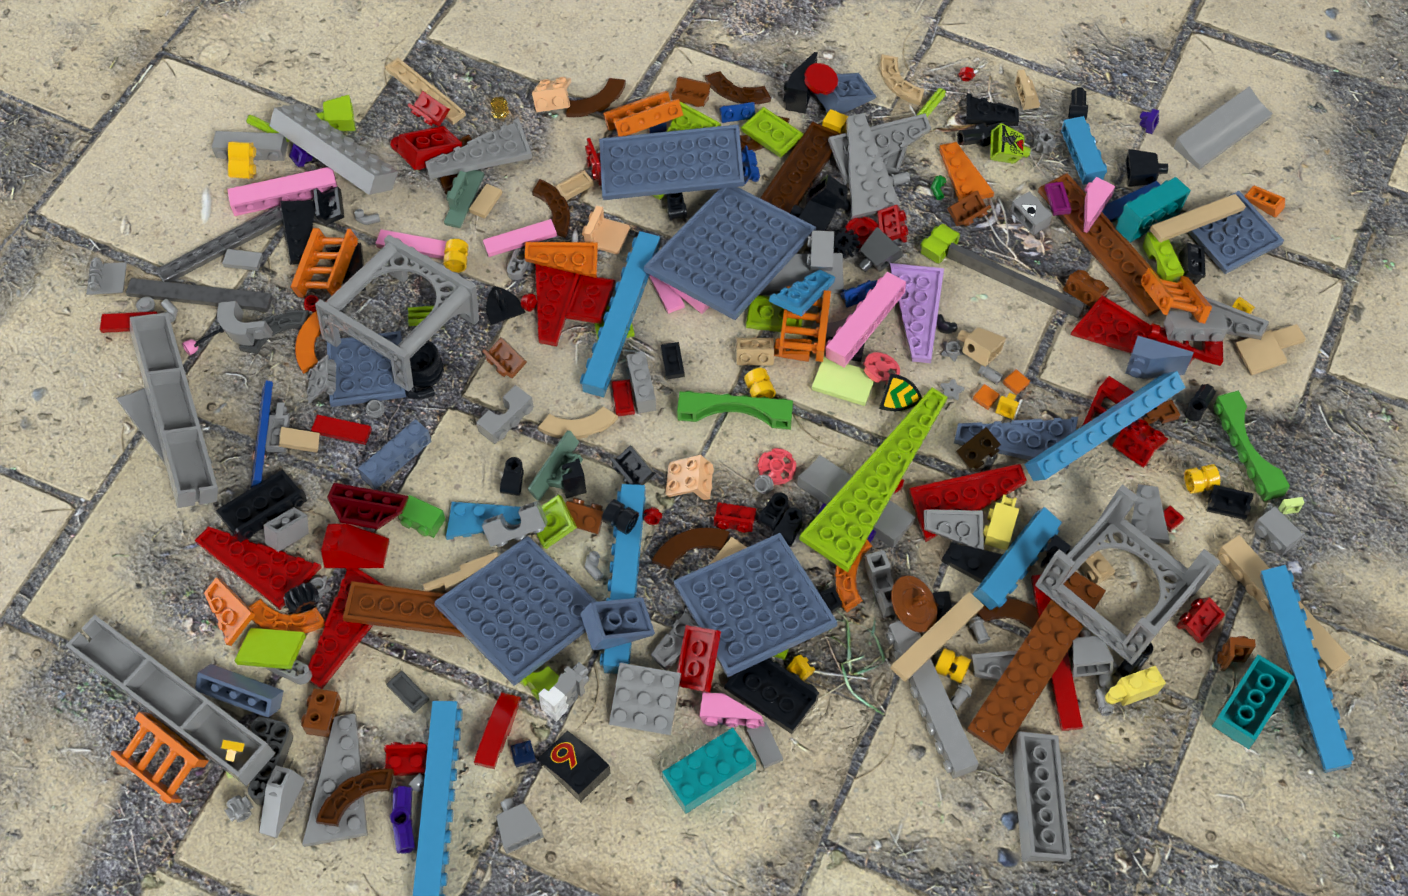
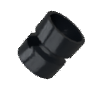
M613 499L606 507L602 521L612 527L616 525L617 530L627 535L635 527L639 518V512L630 507L625 509L623 503Z

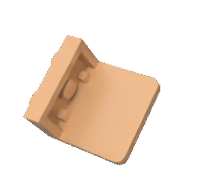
M559 77L554 81H550V79L541 80L532 92L536 112L569 108L570 101L567 88L571 84V78Z
M596 205L594 212H591L589 215L587 226L585 225L583 228L582 236H584L585 242H598V250L619 254L630 231V226L604 218L603 207Z
M702 455L670 462L668 465L665 494L668 497L694 492L703 500L710 499L712 474L714 472L713 464Z

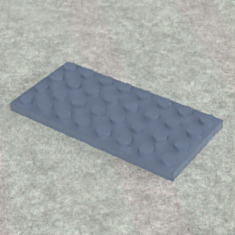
M739 124L599 139L603 200L745 186Z

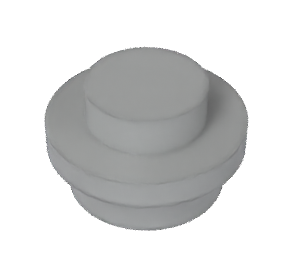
M142 297L137 301L136 308L139 312H153L155 302L151 297Z
M371 400L366 406V413L371 418H378L385 412L384 404L378 400Z
M765 474L758 476L754 483L755 489L762 494L771 492L773 489L772 478Z

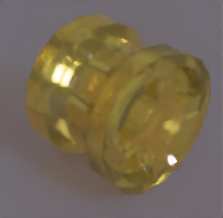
M495 97L491 100L492 115L497 119L505 118L509 113L507 100L503 97Z

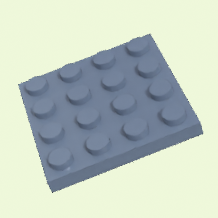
M1240 191L1233 194H1236L1246 206L1244 211L1188 232L1199 245L1205 247L1207 255L1224 274L1279 247L1284 242V239Z
M401 331L379 334L395 345L402 341ZM353 337L341 338V344L338 347L327 342L328 360L333 359L336 363V391L333 395H329L331 407L366 403L371 400L382 401L406 397V390L394 383L390 359Z

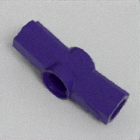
M398 786L393 789V807L390 820L393 825L398 854H407L416 850L412 828L413 820L411 818L413 789L406 786ZM400 817H406L403 823H397Z

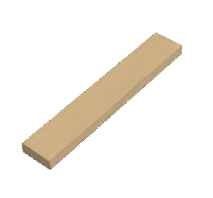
M396 58L385 66L387 72L418 97L424 91L449 108L450 111L445 119L452 125L466 116L464 110L401 59Z
M1236 194L1154 224L1149 230L1159 242H1163L1244 211L1246 206Z
M968 592L897 659L890 669L906 682L966 625L984 605Z

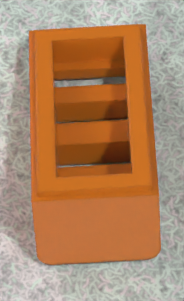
M1255 185L1245 195V198L1251 204L1275 218L1285 208L1284 197Z
M775 339L774 356L778 357L779 350L776 349L777 339ZM784 339V341L812 344L810 339ZM783 348L782 358L809 362L811 351H794V349L786 351V348Z

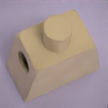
M976 328L972 333L961 330L957 337L958 340L964 342L963 353L985 367L1001 354L1006 340L1005 337L982 328Z

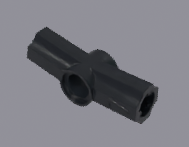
M1005 121L989 126L982 123L974 129L960 130L957 133V142L962 146L979 143L980 146L985 147L991 144V131L1001 123L1008 127L1010 125Z

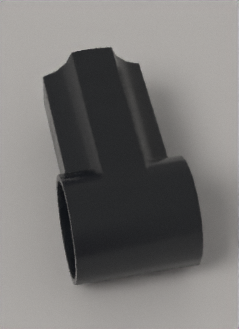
M1077 87L1071 91L1068 119L1084 116L1086 120L1088 114L1086 91L1082 87Z
M1202 384L1195 396L1190 400L1185 412L1189 420L1199 421L1216 394L1213 386Z
M1151 642L1144 650L1146 654H1141L1133 665L1124 659L1117 669L1123 677L1139 672L1148 661L1153 652Z

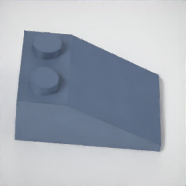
M859 73L837 74L838 85L832 93L828 95L814 93L827 112L832 109L842 114L876 98V95Z
M1138 336L1125 374L1142 379L1158 378L1164 373L1178 371L1179 375H1185L1194 352Z
M643 597L591 602L580 613L592 650L616 647L655 634Z

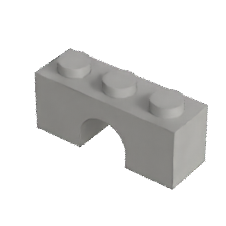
M1169 311L1164 321L1168 341L1217 342L1223 341L1228 331L1223 312H1210L1205 324L1192 321L1187 311Z
M645 352L626 355L638 414L656 411V398Z
M516 385L503 396L504 407L508 409L505 414L497 415L488 410L476 422L478 432L493 444L504 439L507 432L512 427H516L520 420L533 410L532 397Z
M539 500L520 507L518 513L521 523L517 525L509 524L505 520L503 513L484 520L482 528L490 547L495 545L501 547L511 539L520 540L526 537L528 533L533 532L536 534L543 531L548 521Z
M885 550L865 555L864 567L883 617L895 615L891 599L894 583L891 577V566Z

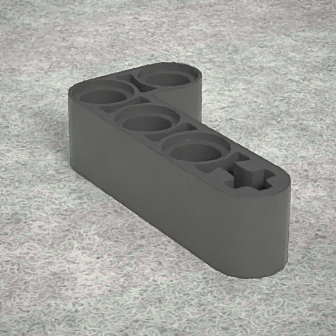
M259 717L251 723V731L265 741L273 751H279L252 779L248 787V795L254 803L263 805L266 784L275 766L283 767L294 736L286 723ZM266 727L265 731L258 732L260 728ZM286 731L283 737H278L279 733ZM271 770L268 776H263L264 772Z

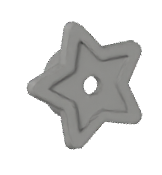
M959 341L943 342L945 350L941 353L942 356L950 357L955 362L957 356L964 355Z
M955 379L940 385L944 390L943 394L951 400L955 399L958 401L959 393L965 390L964 387L957 385Z
M327 576L310 579V583L317 588L320 599L325 592L332 590L327 585Z

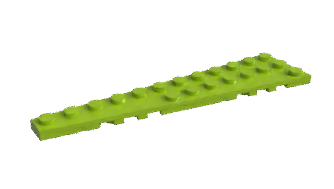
M932 387L801 533L799 540L846 572H849L947 402L948 397Z

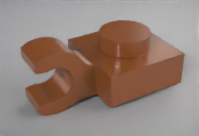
M1169 400L1146 413L1147 417H1143V420L1149 425L1159 419L1161 424L1179 419L1180 413L1173 400Z

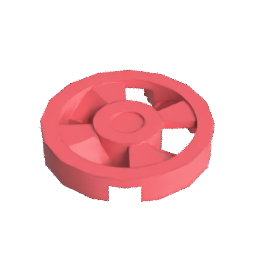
M881 352L869 354L863 362L865 374L877 383L880 381L888 383L890 377L889 369L895 370L897 375L900 374L898 363L889 355Z
M774 448L772 451L762 454L758 462V471L760 475L771 471L768 476L772 478L774 485L785 484L795 475L796 461H794L790 452ZM784 457L788 458L790 463L785 464L783 461ZM784 471L789 474L785 479L781 476Z

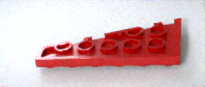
M535 264L539 343L557 347L566 321L565 314L581 274Z
M1102 295L1072 330L1071 335L1132 353L1137 337L1148 338V331L1151 325ZM1194 357L1191 358L1189 365L1195 359Z
M1021 464L911 487L908 492L924 540L927 542L937 535L924 530V510L980 511L1002 498L1004 494L1007 495L1023 486L1027 480Z
M207 527L195 539L197 545L279 610L285 606L284 596L286 592L296 587V585L306 584L322 568L321 564L316 562L311 563L305 561L304 558L294 557L283 551L278 552L271 547L249 542L248 539L240 543L230 533L212 527Z
M346 568L347 572L341 581L338 595L333 601L324 625V631L319 637L317 649L308 665L312 672V678L309 682L319 689L325 687L373 626L343 620L351 581L385 586L358 568Z

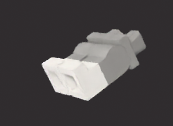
M580 662L573 669L567 666L564 669V673L559 676L558 682L549 692L544 688L539 693L541 710L557 722L577 700L578 695L582 697L585 693L584 686L589 681V677L586 675L588 669Z

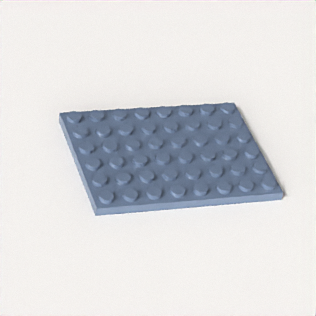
M739 187L721 188L644 266V272L736 320L808 241V236H811L812 231H816V227Z

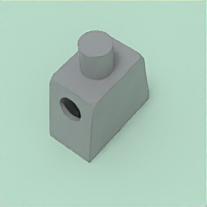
M1089 630L1081 631L1079 638L1073 640V677L1113 673L1114 660L1106 643L1097 636H1092Z
M507 798L500 803L504 812L498 814L496 818L506 854L544 837L540 826L525 804L515 806L512 798Z

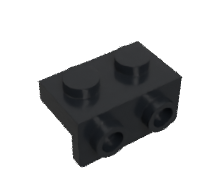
M338 186L323 193L317 188L313 190V201L316 208L315 216L318 220H321L327 226L345 218L342 193Z
M631 445L617 458L613 456L610 458L613 463V469L625 477L623 481L626 484L644 485L656 474Z

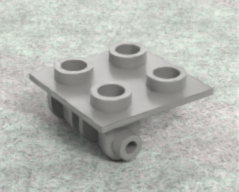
M94 258L90 264L86 294L123 293L127 263L103 264L100 258Z
M328 354L308 371L307 379L309 380L307 395L309 404L323 391L327 395H333L336 391V363L333 359L328 360Z

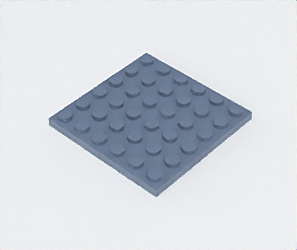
M781 533L674 580V586L697 626L721 631L716 658L727 677L837 627V620Z
M527 536L437 599L435 607L515 686L586 632L580 613L591 602L597 601Z

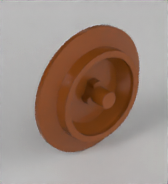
M907 575L897 579L891 592L895 614L909 629L915 632L928 631L937 619V606L932 592L924 582L914 576Z

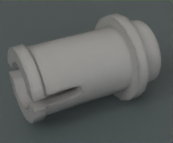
M907 171L889 175L893 187L910 182V175Z
M989 364L986 367L982 365L978 371L980 377L984 376L996 385H998L1003 377V374L989 367Z
M980 617L971 619L969 621V628L973 630L977 642L983 644L989 641L990 637L983 625L984 620Z
M964 683L957 686L958 690L949 699L955 710L959 709L967 697H971L972 689Z
M1100 688L1095 691L1099 705L1097 710L1102 716H1109L1113 714L1114 705L1105 701V695L1108 693L1107 688Z

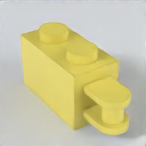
M1004 494L1002 502H996L995 508H990L987 520H991L989 526L985 525L983 536L986 537L985 545L1005 551L1008 549L1019 508H1015L1016 497L1012 499Z
M1153 666L1120 678L1117 684L1111 687L1105 695V701L1109 704L1121 702L1122 706H1126L1158 694L1166 682L1157 667Z

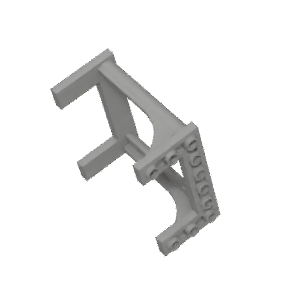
M388 235L384 239L385 246L326 302L320 299L315 303L322 339L338 347L341 344L340 329L391 360L394 383L409 392L414 387L410 358L452 317L460 314V317L474 325L479 321L476 285L472 281L464 279L456 272H452L443 264L433 261L429 256L421 254L414 247H409L400 239ZM407 272L419 274L433 285L437 296L435 306L429 315L398 345H395L341 312L371 281L386 273H389V275L403 283L408 279ZM443 287H448L452 291L442 292L440 291V289Z
M1122 484L1098 519V522L1067 554L1060 549L1054 554L1035 586L1133 665L1160 629L1190 596L1193 597L1221 561L1203 549L1187 569L1181 562L1173 558L1133 524L1124 519L1138 499V496ZM1113 534L1121 539L1122 543H1117L1113 538ZM1115 548L1135 554L1151 567L1158 579L1160 596L1157 605L1146 618L1142 617L1128 636L1123 634L1063 585L1092 554L1103 549ZM1167 576L1174 583L1166 582L1163 577Z

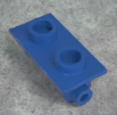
M748 102L720 107L722 123L751 119L755 115V103Z
M745 146L741 152L744 184L748 180L757 182L760 178L756 153L753 150H748V147Z
M868 280L856 288L844 289L840 296L842 300L845 299L846 308L863 302L870 289L873 290L876 286L877 280Z

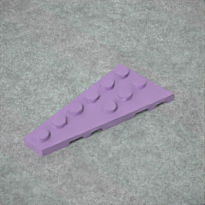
M890 263L891 274L906 281L905 293L898 301L912 362L931 363L944 268Z

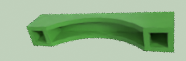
M1239 390L1218 396L1213 405L1214 412L1219 416L1223 429L1227 431L1231 445L1236 448L1240 462L1245 465L1247 475L1252 479L1257 494L1261 496L1263 502L1285 496L1290 485L1282 470L1263 459L1249 441L1244 423L1247 405Z
M680 391L677 415L678 421L697 422L717 413L738 412L754 416L768 424L771 428L791 430L793 400Z

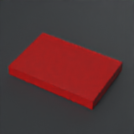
M580 275L565 314L566 319L602 324L616 286V280Z
M689 625L685 626L677 672L681 673L679 687L710 693L721 631Z

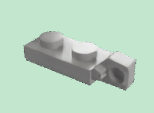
M277 403L276 413H272L269 417L265 447L267 452H286V448L279 447L281 427L289 428L290 414L287 413L285 403Z

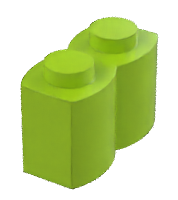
M943 223L938 227H934L931 236L924 238L920 245L922 247L921 254L937 264L941 263L947 256L951 243L957 245L959 242L960 234Z

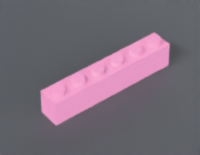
M327 167L249 185L237 186L227 190L233 214L238 216L274 208L280 205V201L311 200L314 197V189L317 188L323 193L337 187L334 170Z
M889 272L880 277L874 289L868 291L865 300L859 302L856 311L847 317L842 327L840 326L837 329L833 339L827 341L825 345L826 358L845 368L904 295L906 281Z

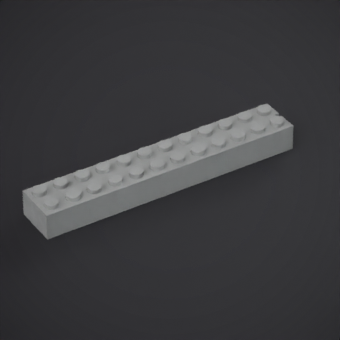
M168 313L130 317V334L177 508L194 506L195 502H198L199 505L217 502V483Z
M96 615L82 628L92 639L90 642L78 632L65 645L82 662L245 786L252 781L275 754L265 741ZM222 740L245 744L243 752H236L234 762L225 761L227 750L221 749Z

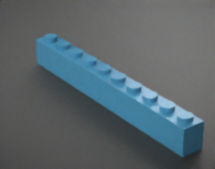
M639 231L637 238L634 237L632 252H628L627 265L622 268V278L616 284L615 297H611L609 312L606 311L604 326L600 327L598 332V342L593 344L592 358H588L586 363L587 371L585 374H582L580 384H582V389L585 393L605 397L650 274L644 272V266L659 251L660 236Z
M1178 371L1162 374L1025 463L1024 465L1032 480L1048 479L1186 388Z
M622 484L621 491L617 492V501L623 503L625 509L630 507L639 512V518L635 527L627 535L617 530V527L614 526L613 537L616 538V544L612 543L611 554L614 555V561H610V573L613 574L612 579L608 580V591H611L610 598H606V601L636 598L646 498L645 485ZM632 642L605 649L604 654L601 653L600 666H603L604 673L618 674L620 663L630 664Z
M1286 565L1263 570L1260 577L1292 675L1295 676L1294 681L1324 773L1349 768L1352 765L1351 761H1354L1351 748L1346 747L1344 741L1347 740L1344 728L1339 726V711L1337 707L1333 708L1331 702L1334 699L1331 688L1326 687L1324 680L1327 679L1324 668L1319 666L1318 660H1320V655L1317 647L1313 648L1311 640H1314L1311 628L1306 627L1305 621L1307 616L1304 608L1300 609L1298 602L1301 599L1298 590H1294L1292 582H1294L1292 571H1288Z
M432 701L413 896H446L443 894V886H447L448 882L445 865H449L450 860L447 843H451L452 839L449 822H453L454 817L451 802L455 801L453 781H457L455 761L459 760V748L456 747L457 741L461 739V728H458L459 721L463 719V709H460L457 701Z

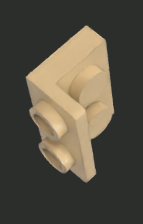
M1024 69L1018 70L1015 86L1023 110L1039 108L1040 102L1033 81L1029 76H1026Z
M737 338V365H774V338Z
M1099 551L1092 554L1080 566L1085 577L1097 585L1113 576L1116 572Z

